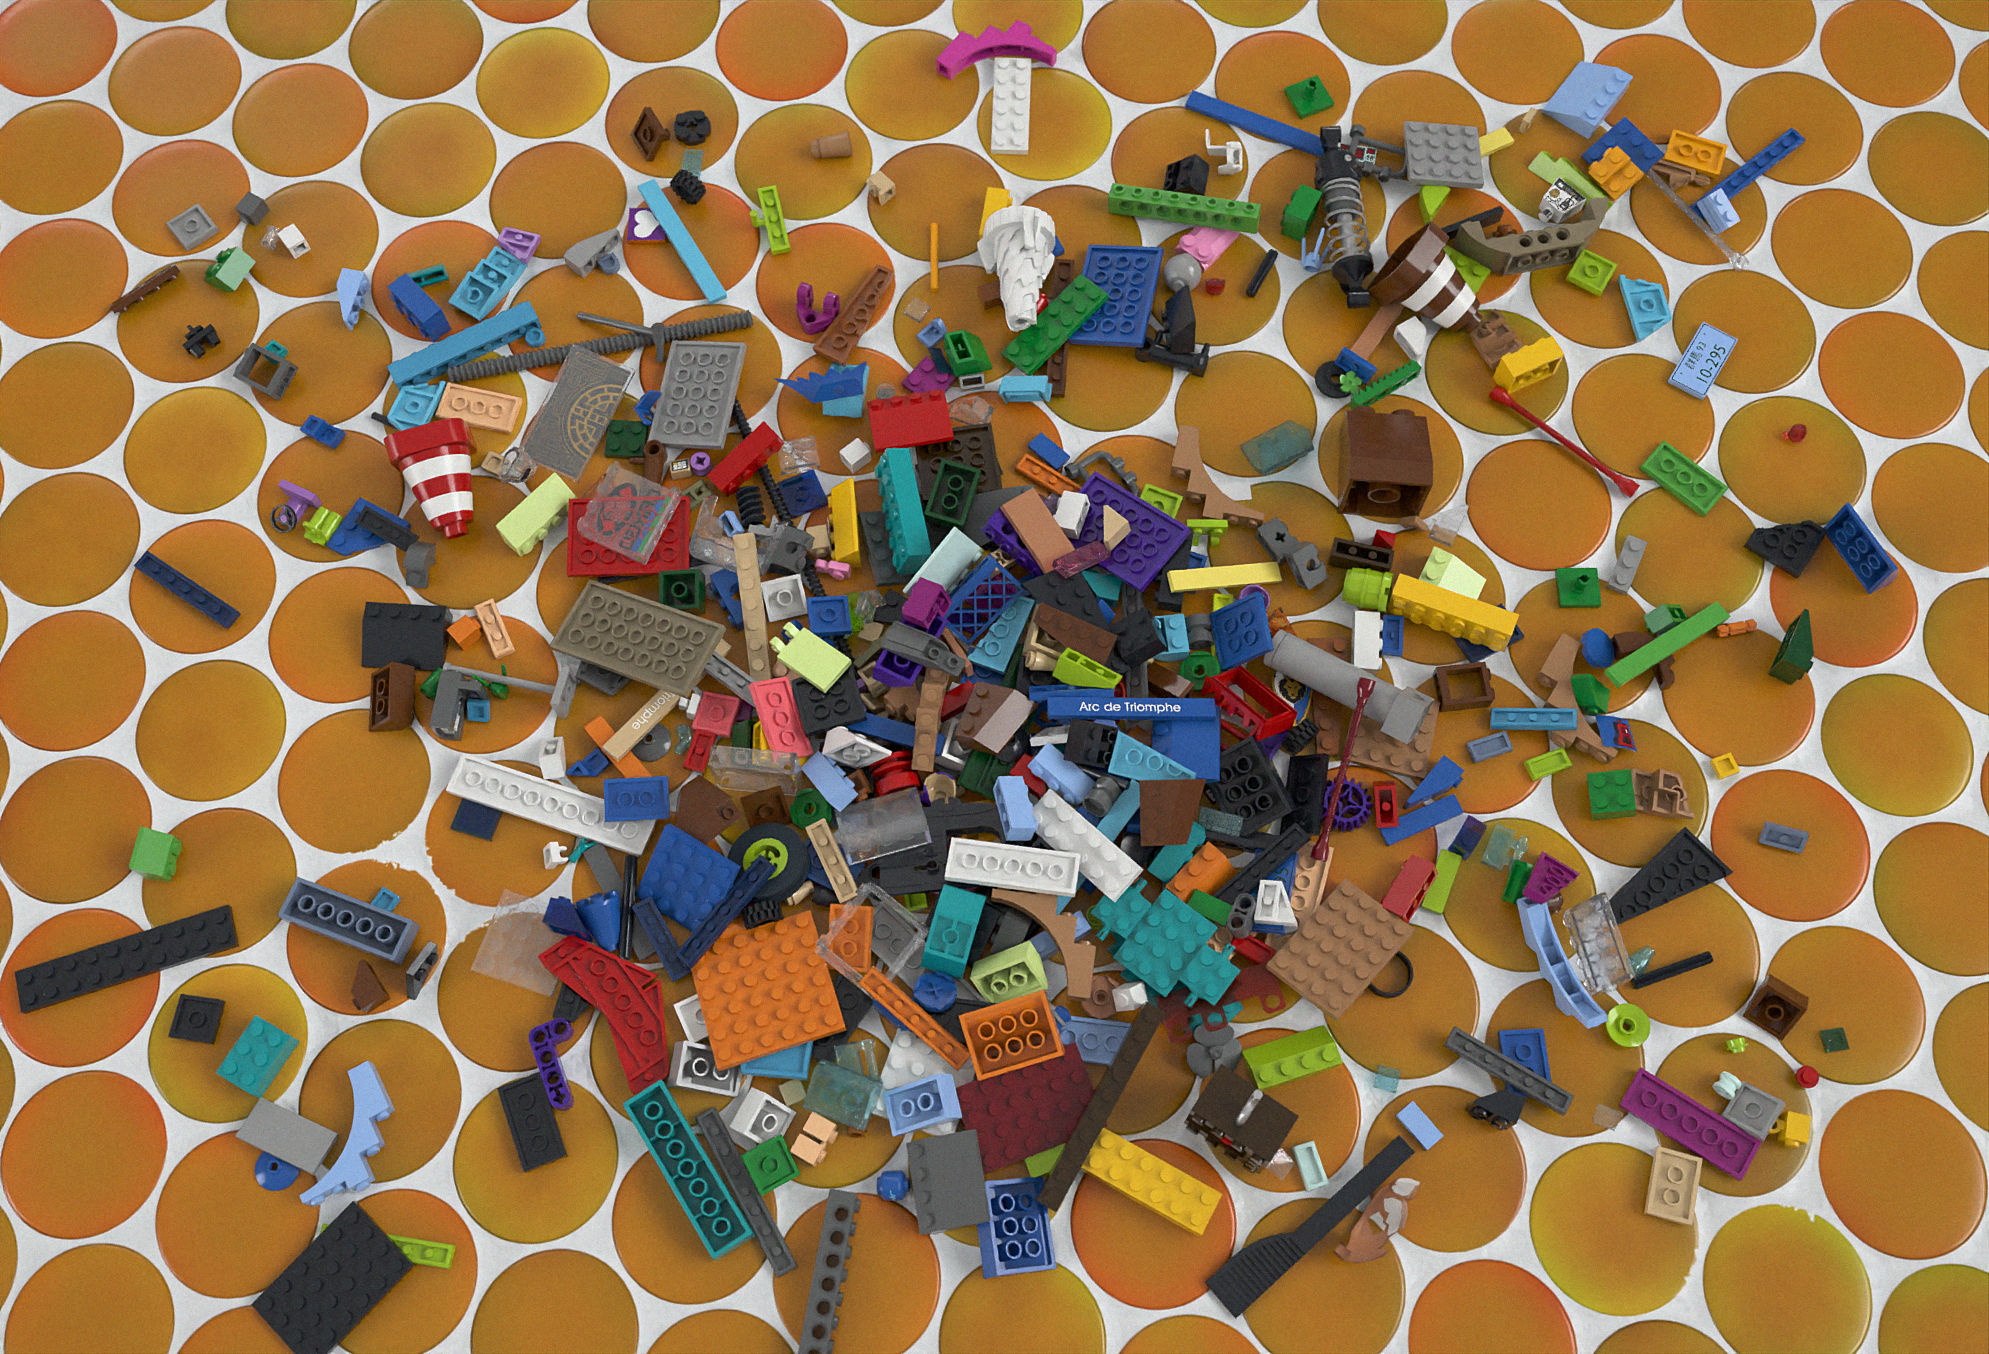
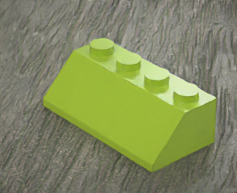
M1324 1025L1241 1051L1253 1086L1262 1092L1338 1068L1343 1063L1336 1043Z

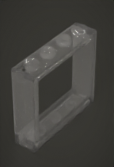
M711 745L708 766L718 788L758 792L759 790L762 791L763 789L766 790L781 785L784 795L794 796L802 791L804 775L797 753ZM785 764L790 765L791 770H784ZM724 778H729L728 784L723 783Z
M870 881L866 884L862 883L855 892L858 894L853 901L849 900L842 908L844 913L840 918L836 917L829 925L831 930L827 935L823 934L816 943L818 947L814 952L876 1001L872 995L858 984L863 976L829 950L830 944L871 892L874 893L919 930L884 976L892 982L929 935L930 928L875 883Z

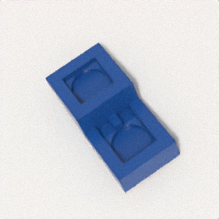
M310 415L300 428L302 433L333 449L338 447L346 435L342 429L329 425L325 420Z

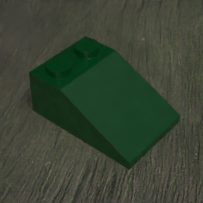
M1804 609L1789 624L1768 673L1790 685L1797 679L1801 680L1804 673H1808L1813 666L1811 659L1814 650L1809 610Z

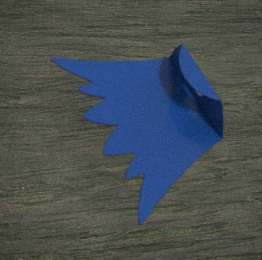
M867 361L852 371L849 368H845L842 374L830 368L825 377L810 372V380L796 377L798 382L774 378V380L794 389L812 403L864 394L863 374Z

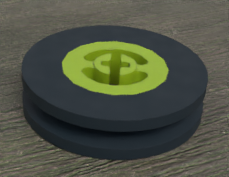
M765 823L750 828L738 837L727 857L732 862L741 866L733 885L760 854L777 868L750 902L760 904L764 901L781 902L791 897L800 889L809 873L810 856L805 844L793 829L783 824ZM773 853L779 854L780 857L776 858Z

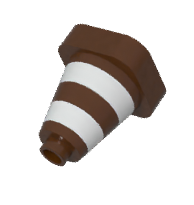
M1433 221L1428 222L1414 232L1396 248L1366 289L1383 307L1395 300L1452 332L1462 329L1465 333H1469L1483 317L1477 311L1481 304L1443 249L1449 236Z

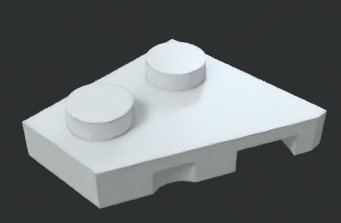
M1260 880L1254 916L1255 923L1297 927V921L1282 881Z

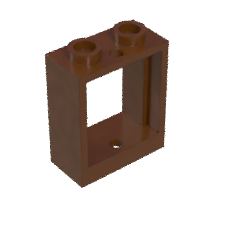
M1486 662L1436 667L1432 674L1437 700L1440 702V712L1489 707L1495 699L1494 688L1490 686L1491 672L1486 667ZM1478 672L1483 696L1451 700L1447 675Z

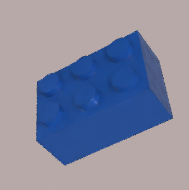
M406 273L387 286L391 293L389 297L396 304L395 308L401 315L405 313L408 316L406 318L413 327L417 326L419 328L418 331L425 339L429 338L434 343L451 330L442 309Z

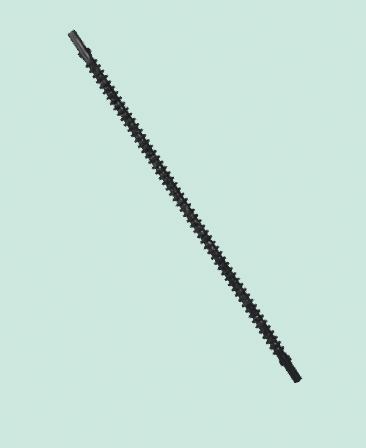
M736 396L732 415L736 425H738V429L741 430L742 438L745 439L752 431L741 405L738 404L739 400ZM765 464L759 467L757 471L759 476H761V480L764 481L763 485L766 486L765 489L768 491L767 494L770 495V500H772L776 513L779 514L778 518L781 519L782 527L785 529L787 525L796 528V526H793L794 522L791 521L792 517L789 516L790 512L787 511L788 508L785 507V502H782L783 498L780 497L781 493L778 492L779 488L774 483L775 479L772 478L773 475L770 473L768 465ZM811 564L802 571L805 572L804 576L807 577L806 580L809 582V586L812 587L813 596L826 597L827 595L824 594L825 590L821 589L823 585L819 584L820 580L817 579L818 575L815 574L816 570L813 569L814 565ZM845 635L835 636L833 640L837 641L835 644L839 646L838 651H841L843 655L851 659L855 678L859 680L858 670L853 665L855 659L851 655L852 649L846 643Z

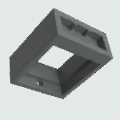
M252 342L250 347L246 349L240 364L235 368L233 376L256 390L280 401L299 368L290 361ZM261 354L281 363L267 388L247 378Z

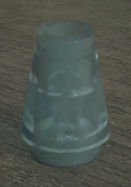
M1645 945L1626 958L1624 968L1633 976L1642 975L1655 955V951L1650 946Z

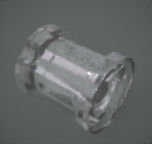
M268 225L266 228L267 233L264 238L260 239L259 243L264 248L275 251L277 248L276 244L280 238L277 233L281 230L275 226Z

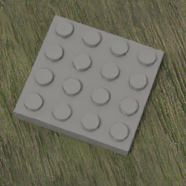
M1412 121L1404 122L1403 134L1408 183L1474 189L1483 188L1484 178L1477 127Z

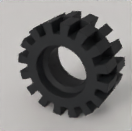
M679 170L670 181V187L673 188V192H676V195L680 196L683 201L686 200L688 204L696 205L706 193L705 186L702 185L703 182L698 180L696 175L694 177L693 173H688L687 170Z
M1306 718L1284 738L1281 745L1295 756L1316 737L1320 729L1309 718Z
M777 901L756 903L754 906H748V908L742 911L747 930L783 920L780 903Z

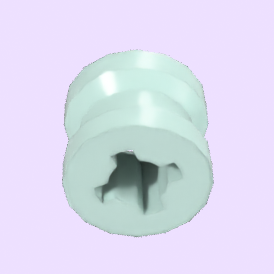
M1723 1071L1720 1074V1080L1715 1082L1712 1087L1722 1097L1732 1100L1735 1096V1090L1740 1089L1742 1083L1734 1075Z

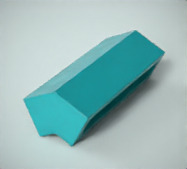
M443 263L407 274L413 281L422 279V281L416 282L420 288L449 279ZM440 273H444L443 275L436 276V277L429 278V279H426V280H425L426 277H430V276H433V275H437V274H440Z

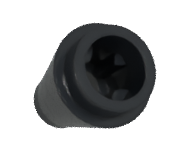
M825 886L816 887L811 901L816 903V906L830 907L832 903L840 904L834 891Z

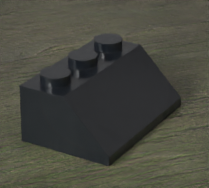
M1185 285L1165 302V310H1161L1164 334H1166V346H1170L1171 354L1189 353L1195 350L1196 318L1189 285Z

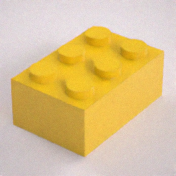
M1553 336L1546 339L1541 338L1531 346L1525 345L1515 353H1507L1502 356L1493 379L1508 394L1555 374L1565 354Z

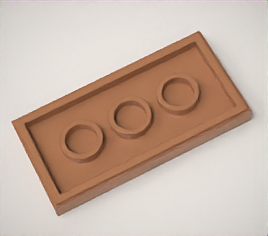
M1034 488L1000 507L1044 574L1057 569L1079 555Z

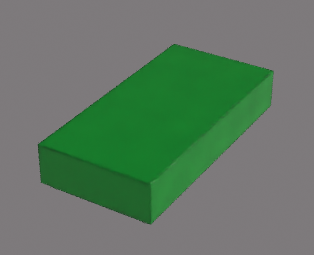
M1517 859L1514 860L1501 897L1502 900L1517 905L1516 900L1523 897V891L1534 865Z
M1195 889L1187 904L1206 919L1225 928L1233 907L1198 889Z

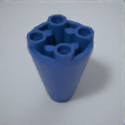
M618 890L606 892L605 896H603L602 892L589 896L590 900L586 898L576 901L577 911L599 948L608 952L618 949L620 938V897Z

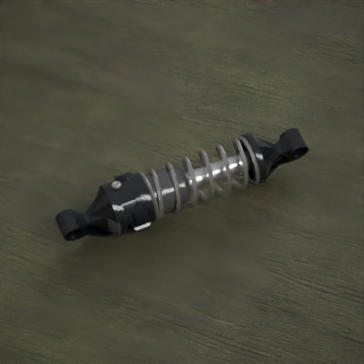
M1321 127L1320 143L1324 154L1315 162L1316 177L1314 182L1316 190L1322 192L1321 200L1325 202L1322 206V211L1328 214L1324 218V223L1330 226L1326 231V236L1332 239L1328 243V248L1334 251L1330 256V261L1333 262L1331 266L1332 276L1339 280L1341 290L1347 296L1348 309L1368 308L1369 292L1363 289L1361 284L1374 270L1372 254L1369 252L1368 229L1365 227L1366 217L1363 215L1364 205L1361 202V169L1357 165L1356 157L1352 152L1338 147V143H1341L1342 139L1341 127ZM1360 216L1362 218V224L1355 222ZM1328 218L1336 224L1328 223ZM1353 225H1358L1360 228L1354 232ZM1335 227L1339 229V236L1337 237L1330 235V230ZM1362 229L1364 230V237L1357 234ZM1356 237L1362 239L1358 244L1356 243ZM1340 240L1342 248L1335 249L1332 247V243ZM1364 241L1366 242V249L1359 247ZM1339 252L1343 253V256L1339 257L1337 260H1334L1335 254Z

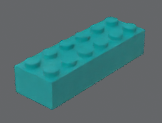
M886 448L874 469L875 478H878V494L882 497V512L886 516L885 528L889 531V547L893 550V566L896 567L897 574H916L932 553L909 448Z

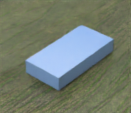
M1414 1101L1396 1115L1397 1119L1425 1151L1443 1137V1134Z

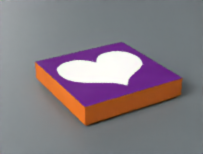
M629 208L628 244L666 243V234L650 208Z

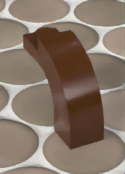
M1640 632L1615 634L1611 638L1615 660L1624 659L1656 638ZM1673 655L1651 667L1660 691L1669 689L1674 683V672L1670 669L1675 662Z

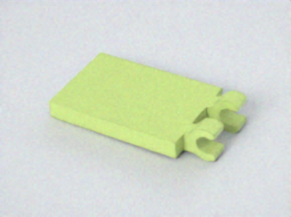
M790 622L783 627L786 630L785 634L792 638L787 646L776 636L770 641V644L773 645L771 648L779 653L777 658L781 663L824 693L852 664L851 659L805 627L799 631Z

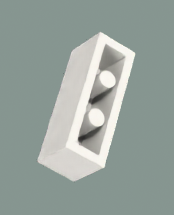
M1355 610L1352 617L1351 664L1376 676L1378 670L1382 668V658H1379V651H1382L1383 640L1379 639V633L1383 630V620H1380V612Z

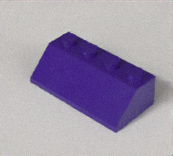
M936 614L929 629L908 622L904 616L900 622L939 639L949 620ZM884 649L874 666L872 678L889 687H912L923 665Z

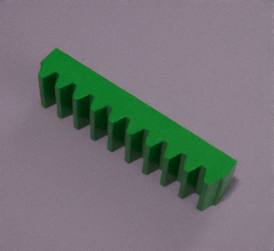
M1410 359L1409 363H1404L1402 368L1398 366L1396 372L1392 370L1390 375L1385 374L1383 379L1378 378L1377 383L1373 381L1370 387L1367 385L1364 390L1360 389L1358 394L1353 393L1350 408L1371 406L1418 378L1422 367L1417 361L1415 362Z

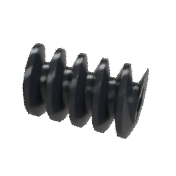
M743 486L735 492L739 513L741 514L742 527L747 530L750 524L755 526L757 524L763 525L762 522L766 519V515L763 514L765 512L764 508L761 507L763 502L760 500L761 494L758 493L760 491L758 486Z

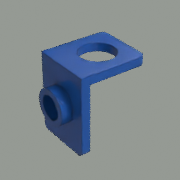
M647 391L633 408L645 425L652 426L654 415L650 409L662 395L661 391ZM643 414L649 416L651 421L646 419Z

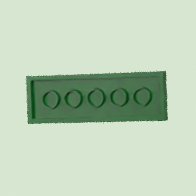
M1080 274L1037 316V325L1033 324L1024 329L1001 352L1002 357L1026 376H1031L1109 299L1108 294Z

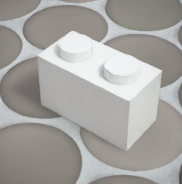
M1064 490L1062 497L1058 499L1057 512L1053 517L1067 537L1079 539L1090 502L1086 494Z

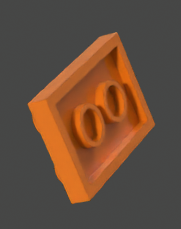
M830 904L827 950L828 969L868 972L870 970L874 906Z

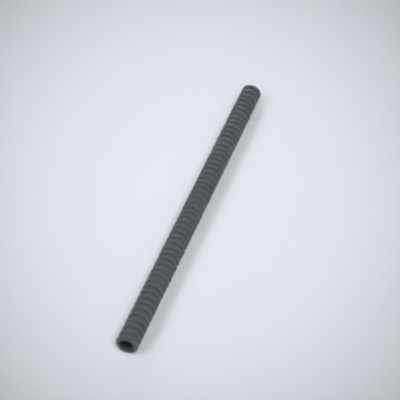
M746 310L747 312L745 313L743 311L739 314L735 312L734 315L729 313V316L724 314L723 317L718 315L717 318L699 319L697 322L693 320L692 323L687 321L686 324L681 322V325L678 323L675 326L670 324V327L665 325V341L670 343V340H682V338L686 340L688 339L687 337L705 336L707 333L711 335L712 332L717 334L718 331L723 333V330L728 332L729 329L734 331L735 328L739 330L741 327H752L751 312ZM628 332V335L622 333V336L617 334L616 337L592 339L591 342L589 340H586L585 343L580 341V344L575 342L574 345L569 343L568 346L564 344L562 347L544 348L543 351L538 349L537 352L535 350H532V353L527 351L526 354L521 352L520 355L516 353L514 356L496 357L495 360L490 358L489 361L484 359V362L479 360L478 363L473 361L472 364L468 362L466 365L448 366L447 373L450 382L455 383V381H467L468 378L473 380L474 377L479 379V376L484 378L485 375L490 377L491 374L515 372L516 369L521 371V368L527 370V367L532 369L533 366L537 368L539 365L563 363L564 360L569 362V359H572L576 350L591 356H598L599 354L604 355L606 352L607 354H610L612 351L616 353L617 350L622 352V349L627 351L628 348L633 350L634 347L652 346L654 341L650 335L637 332L631 334V332Z

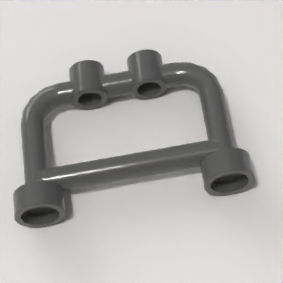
M1352 125L1349 133L1352 140L1348 151L1354 155L1358 143L1405 156L1402 169L1399 172L1391 171L1387 166H1374L1370 161L1360 162L1356 160L1363 177H1369L1371 173L1378 175L1379 181L1388 182L1389 178L1398 180L1407 175L1405 144L1402 148L1364 137L1366 129L1362 125Z
M1097 451L1077 464L1071 462L1064 467L1067 476L1071 480L1081 476L1087 482L1091 476L1085 470V467L1098 459H1105L1110 469L1121 478L1123 485L1128 487L1132 494L1137 497L1139 496V489L1134 483L1137 481V477L1132 471L1125 472L1123 469L1125 463L1121 457L1115 459L1108 452Z

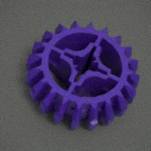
M1345 776L1344 784H1342L1343 787H1341L1345 793L1340 795L1338 805H1336V815L1332 821L1333 831L1337 827H1340L1341 833H1344L1346 827L1349 832H1352L1354 827L1360 829L1361 823L1365 824L1367 822L1366 817L1371 815L1369 810L1372 809L1373 804L1369 803V801H1371L1372 797L1365 795L1368 792V788L1361 789L1362 782L1356 785L1354 784V778L1348 782ZM1338 777L1334 778V782L1330 779L1326 782L1322 820L1327 815L1328 803L1330 804V799H1332L1331 793L1334 791L1335 781H1337L1336 778ZM1351 794H1353L1357 798L1359 805L1357 802L1353 801ZM1345 797H1346V801H1345V803H1346L1345 806H1346V807H1344L1343 810H1342V812H1341V808H1342L1341 805H1342V802L1344 801V799H1345ZM1347 813L1352 815L1353 813L1357 814L1355 817L1352 818H1342V816Z

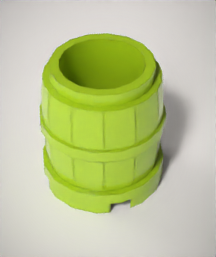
M1369 568L1348 569L1344 582L1342 601H1346V604L1357 606L1361 609H1378V612H1387L1394 574L1390 572L1382 573Z

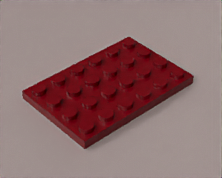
M1076 1042L1065 1045V1054L980 1081L977 1079L955 1088L965 1129H976L983 1175L1066 1143L1094 1093Z

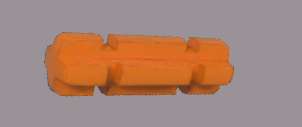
M1754 619L1745 620V623L1744 621L1729 623L1727 626L1720 625L1716 627V635L1722 638L1727 637L1728 634L1731 636L1746 633V630L1748 632L1755 631L1757 629V622Z

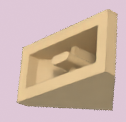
M1104 505V543L1107 551H1111L1131 529L1125 518L1108 505Z

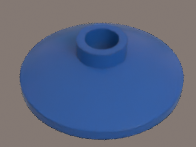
M266 1152L259 1156L255 1165V1176L258 1183L271 1191L286 1189L294 1183L300 1172L299 1168ZM274 1163H277L278 1168L275 1171H273L272 1165Z

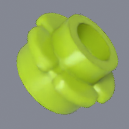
M1744 1037L1726 1041L1728 1047L1726 1050H1731L1732 1054L1746 1051L1744 1046H1748V1043H1745Z

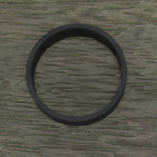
M1400 951L1395 956L1399 957L1408 969L1409 977L1406 987L1396 993H1386L1377 989L1371 982L1368 988L1374 994L1383 998H1394L1403 994L1411 985L1413 967L1407 956Z

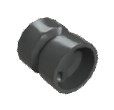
M1198 613L1185 617L1189 649L1201 650L1211 647L1213 645L1212 632L1208 631L1211 629L1210 616Z
M1099 777L1092 786V789L1082 799V803L1092 815L1104 817L1112 807V803H1115L1121 795V789L1111 778Z

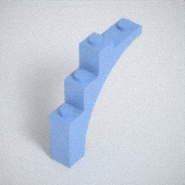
M1526 896L1516 900L1526 945L1537 953L1541 975L1552 984L1556 1006L1566 1016L1573 1015L1587 1029L1608 1021L1606 1012L1589 995L1570 965L1554 929L1547 902L1541 905L1538 902L1529 900Z
M366 1061L347 1071L354 1093V1119L349 1139L331 1170L316 1185L300 1195L301 1201L305 1205L318 1206L331 1194L337 1195L345 1191L346 1186L353 1191H363L370 1187L371 1182L376 1180L365 1156H373L380 1152L381 1147L385 1146L375 1121L380 1122L390 1117V1113L395 1111V1108L375 1065L370 1061Z

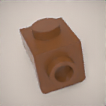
M858 769L847 776L855 784L853 788L858 793L851 802H857V804L868 799V794L873 792L862 769Z

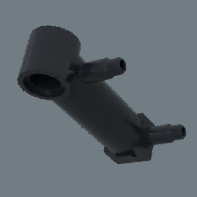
M1158 330L1154 340L1149 336H1145L1143 347L1135 348V357L1140 362H1156L1203 378L1208 364L1210 344L1205 343L1201 353L1198 354L1191 352L1171 354L1170 346L1161 344L1164 331Z

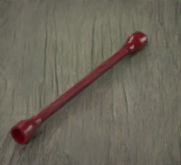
M1359 677L1357 685L1358 697L1356 700L1358 705H1356L1353 715L1352 726H1350L1347 744H1345V752L1342 755L1338 778L1335 781L1332 799H1330L1329 804L1330 807H1328L1326 820L1323 825L1324 828H1322V833L1313 846L1310 858L1327 862L1330 839L1328 834H1330L1336 805H1338L1341 795V787H1343L1342 784H1344L1347 766H1349V758H1351V750H1353L1355 737H1357L1360 719L1363 714L1362 711H1364V706L1374 691L1376 683L1374 680Z

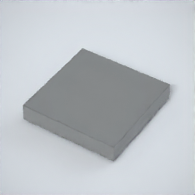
M198 203L166 223L187 251L220 232Z
M1742 1081V1086L1740 1089H1737L1734 1098L1729 1102L1721 1117L1748 1134L1764 1141L1785 1107V1102Z

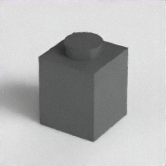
M249 191L235 207L239 214V219L246 224L251 223L254 226H257L270 210L264 199Z

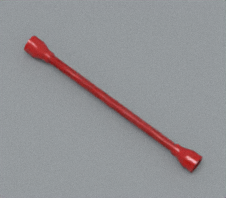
M1497 384L1488 397L1493 401L1504 404L1514 411L1516 410L1517 413L1522 414L1524 418L1526 417L1532 424L1534 423V425L1538 426V428L1542 429V431L1546 432L1556 441L1561 442L1563 446L1565 445L1577 456L1586 460V462L1588 461L1598 471L1611 478V480L1613 479L1621 492L1629 498L1640 487L1632 479L1624 478L1620 474L1616 475L1614 471L1612 472L1600 461L1595 460V458L1591 457L1579 446L1566 439V437L1564 438L1562 434L1560 435V433L1556 432V430L1552 429V427L1535 415L1533 416L1531 412L1529 413V411L1517 404L1500 385Z

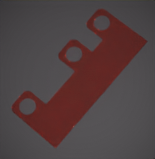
M1269 961L1242 969L1215 1006L1204 999L1198 998L1191 1008L1188 1007V1004L1183 1003L1191 993L1188 987L1172 991L1166 998L1162 995L1156 996L1159 1009L1166 1012L1163 1022L1169 1040L1172 1043H1178L1190 1039L1192 1033L1187 1017L1200 1013L1207 1031L1213 1032L1225 1028L1228 1025V1021L1222 1006L1253 996H1259L1266 1013H1273L1284 1009L1286 1003L1276 976L1266 969ZM1269 995L1278 996L1280 999L1279 1006L1276 1008L1268 1007L1266 1005V998ZM1218 1013L1222 1017V1022L1219 1026L1214 1027L1208 1023L1210 1014ZM1177 1024L1183 1025L1186 1029L1185 1035L1181 1038H1176L1172 1035V1028Z

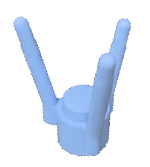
M1325 228L1321 229L1314 252H1310L1307 256L1306 239H1302V259L1300 264L1308 272L1320 270L1330 250L1327 245L1321 258H1319L1318 252Z

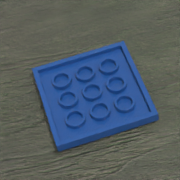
M669 823L664 827L635 896L642 901L651 896L661 913L694 932L729 892L741 866Z

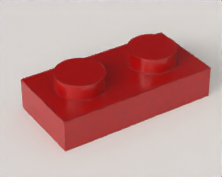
M696 729L683 764L684 769L704 774L717 739L715 733Z

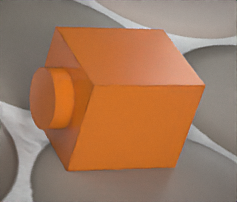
M466 614L446 629L463 651L483 636L479 630L481 625L475 618L470 620Z

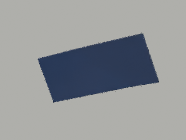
M928 347L939 373H953L941 348Z

